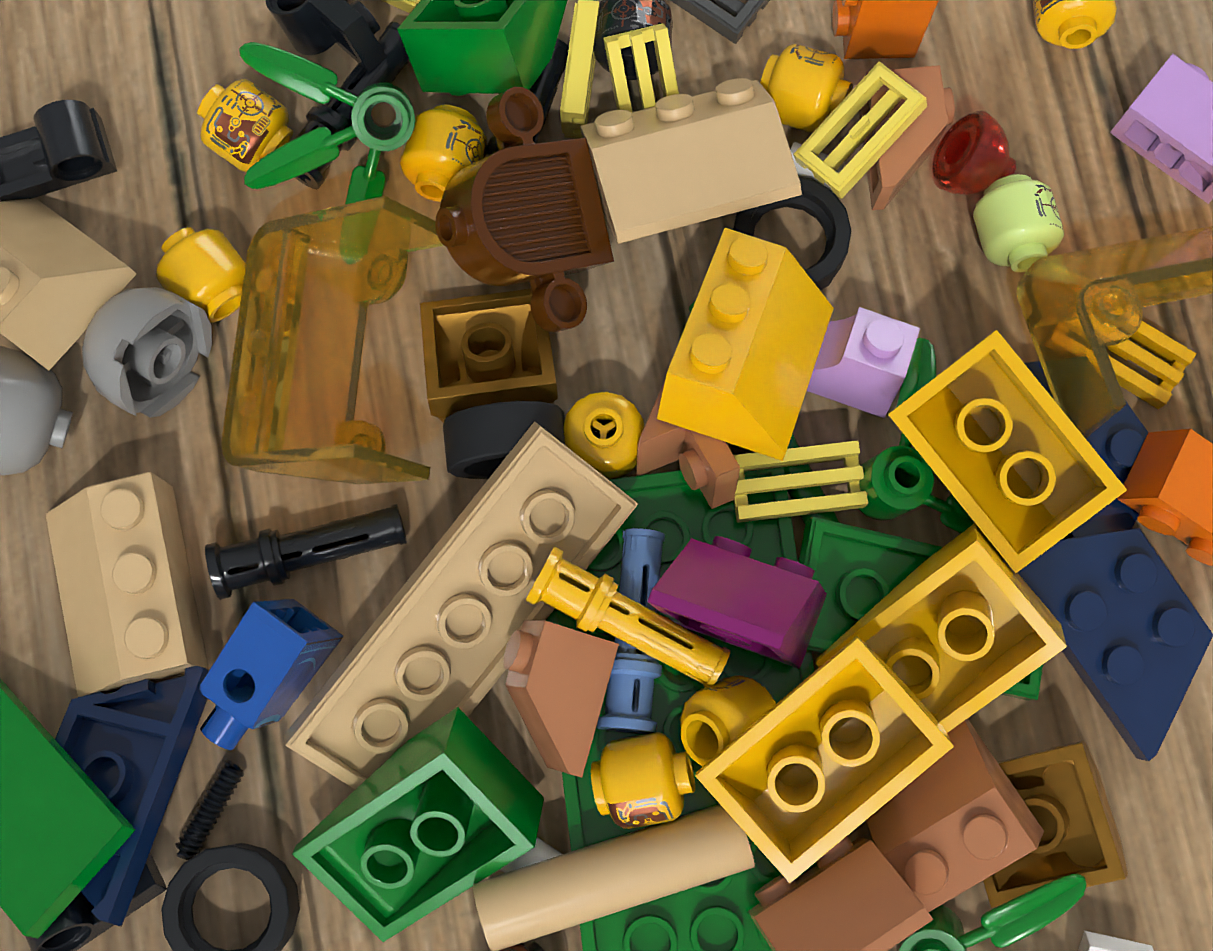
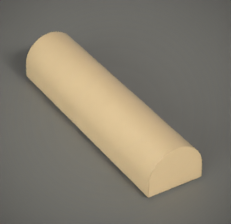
M718 804L680 816L671 822L652 825L482 880L479 883L473 884V892L488 946L491 951H499L754 868L755 863L746 833L726 810Z

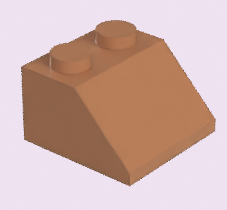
M968 718L947 733L954 747L866 820L876 847L928 912L1036 850L1044 832Z
M848 836L817 860L815 867L791 883L781 874L765 884L754 894L760 903L748 911L772 951H888L933 920L925 906L871 839L859 837L851 842Z

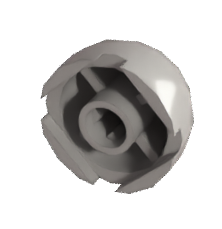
M158 287L126 289L111 297L95 313L89 323L82 346L83 366L96 390L111 403L135 416L139 412L150 418L161 416L177 406L197 383L200 376L191 372L197 361L199 353L207 358L209 357L212 346V325L205 310L173 292Z
M0 346V475L5 476L23 473L39 464L50 445L63 448L73 412L61 409L63 388L56 374L51 369L48 371L23 352Z

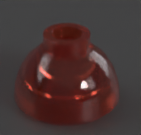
M976 111L962 117L951 126L939 143L932 163L933 181L939 189L959 195L976 194L986 190L996 180L1014 175L1016 161L1009 156V142L1004 129L998 121L985 111Z

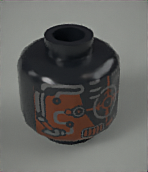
M602 0L600 2L594 54L595 59L606 71L610 72L604 37L663 23L668 28L671 46L672 12L665 0ZM651 41L645 43L650 74L654 75L659 70L654 42ZM631 46L622 48L621 54L626 80H637Z

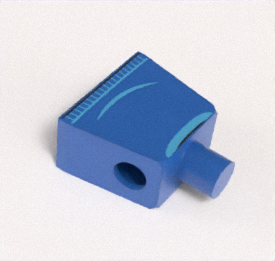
M295 599L253 602L200 685L199 690L216 704L200 727L203 735L224 749L234 750L248 728L253 730L278 722L287 713L341 641L343 635Z

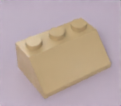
M745 78L727 80L720 83L716 87V91L693 97L687 94L666 96L658 100L654 107L632 113L628 110L608 111L599 115L595 122L580 126L582 138L586 137L603 213L618 244L802 195L801 183L775 101L758 80L751 81Z
M38 199L1 201L0 333L49 371L87 330L95 313L111 297L119 294L135 277L136 273Z
M147 472L86 487L46 513L78 697L97 692L104 694L114 693L123 685L145 679L159 682L185 675L184 669L193 666L208 669L173 486L152 472Z

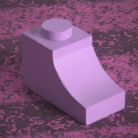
M1172 54L1110 133L1209 204L1213 200V82L1209 80V77L1201 68L1185 63Z
M859 307L855 315L849 318L829 321L807 391L885 418L906 377L920 328Z

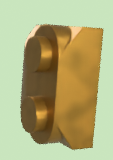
M531 289L420 303L427 401L431 416L437 417L444 422L445 418L455 412L474 406L511 401H539L553 404L558 399L550 335L548 331L542 329L535 322L530 307Z
M1086 741L1066 746H1057L1046 751L998 763L1044 832L1036 850L983 880L991 908L1000 906L1020 895L1070 874L1084 876L1086 878V887L1127 878L1128 871L1120 836L1098 768Z

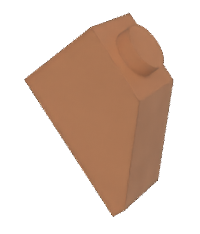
M940 65L891 69V71L926 97L927 108L867 171L872 210H883L936 148L947 125L953 123L955 112L954 96L950 87L943 88ZM883 84L859 110L860 119L889 90L887 86ZM902 99L863 141V147L901 107L905 100Z
M523 620L521 630H516L512 634L506 647L504 667L509 672L505 686L547 768L582 778L619 644L548 621Z

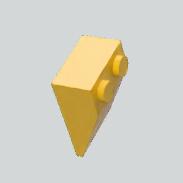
M974 523L918 566L816 659L815 663L818 667L822 666L854 637L858 636L898 675L943 726L946 733H948L1057 655L1067 645L1061 623L1018 573H1014Z

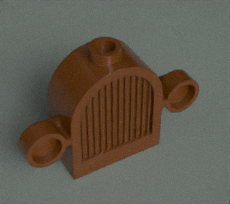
M512 87L495 96L489 102L486 111L487 123L491 132L496 137L499 151L466 166L452 177L444 190L440 209L436 215V232L440 242L447 247L454 261L472 278L492 286H510L530 282L532 291L530 307L535 322L548 332H560L578 326L584 320L587 312V300L582 288L575 281L566 278L564 275L580 273L614 262V257L586 137L535 143L533 136L541 130L544 121L542 105L530 90L523 87Z

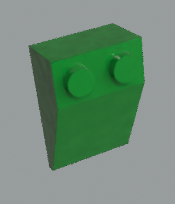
M421 0L397 30L422 92L449 93L454 96H461L469 93L501 94L512 87H523L529 90L552 59L568 0Z
M456 707L400 747L295 846L292 855L382 942H385L468 890L473 884L479 883L535 848L544 797L459 707Z

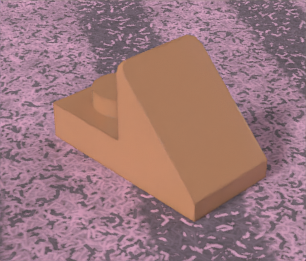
M663 383L638 442L636 473L642 475L679 460L680 469L685 481L692 490L700 488L711 509L735 500L740 466L726 442L657 419L664 388Z

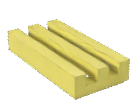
M578 0V3H575L560 106L561 129L565 138H582L580 126L588 123L596 64L594 44L600 7L599 1Z
M663 23L603 38L617 110H628L632 113L621 54L622 48L631 46L643 109L654 107L656 104L645 47L647 42H654L663 98L679 94L668 28Z
M879 61L793 154L795 161L804 169L808 168L813 172L814 177L818 181L829 185L832 192L842 199L927 108V99ZM883 84L887 86L889 90L854 125L849 134L826 159L822 161L817 156ZM902 99L905 100L901 107L838 174L836 170L891 110Z
M859 441L789 448L783 461L757 452L734 455L740 466L734 500L737 523L866 507L868 505L866 491H860L859 481L864 478L863 466L859 465L858 459L860 454ZM843 460L844 468L753 479H745L744 476L745 471ZM847 483L848 493L752 505L748 504L747 494Z

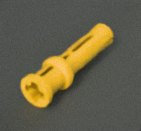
M554 546L526 598L527 602L535 605L542 601L576 620V628L583 632L589 630L593 633L598 627L639 649L646 655L702 683L704 687L714 686L730 655L729 649L719 647L680 626L673 620L617 592L619 584L613 582V577L607 574L600 578L563 559V551Z

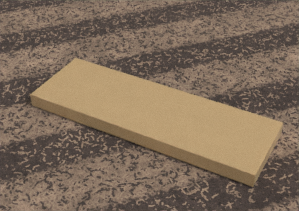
M534 421L284 734L285 746L356 790L409 739L456 707H459L469 717L505 672L504 656L507 644L512 634L516 630H521L523 620L545 621L555 609L542 601L535 605L526 601L554 546L563 551V559L586 570L638 503Z

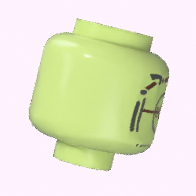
M1022 174L1006 176L991 183L985 189L984 196L977 202L973 211L975 225L987 260L998 266H1011V269L1015 272H1027L1041 267L1048 261V255L1060 245L1064 237L1063 225L1051 188L1038 180H1032L1031 177Z

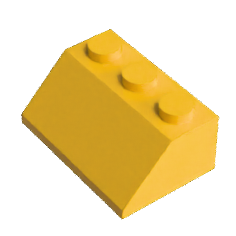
M724 228L668 368L657 415L658 420L781 461L784 460L834 309L787 247Z
M997 330L888 414L1014 573L1019 572L1127 491L1121 481Z
M856 636L699 769L695 776L787 881L791 883L951 750L954 745L943 726L898 675Z

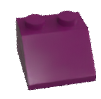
M715 536L712 545L691 538L652 588L647 602L682 627L800 669L827 595L819 581L812 579L815 571L804 564L783 557H777L774 566L749 558L752 552L751 548L721 536Z

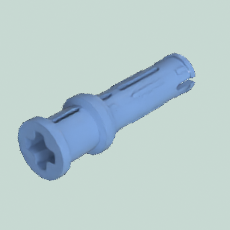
M626 529L622 535L624 542L619 593L657 613V609L647 601L652 588L660 579L662 545L665 541V534L650 529ZM615 637L614 643H618L619 646L607 686L605 714L599 717L597 728L625 733L657 732V722L651 719L654 679L661 677L662 665L659 664V660L646 655L639 649Z

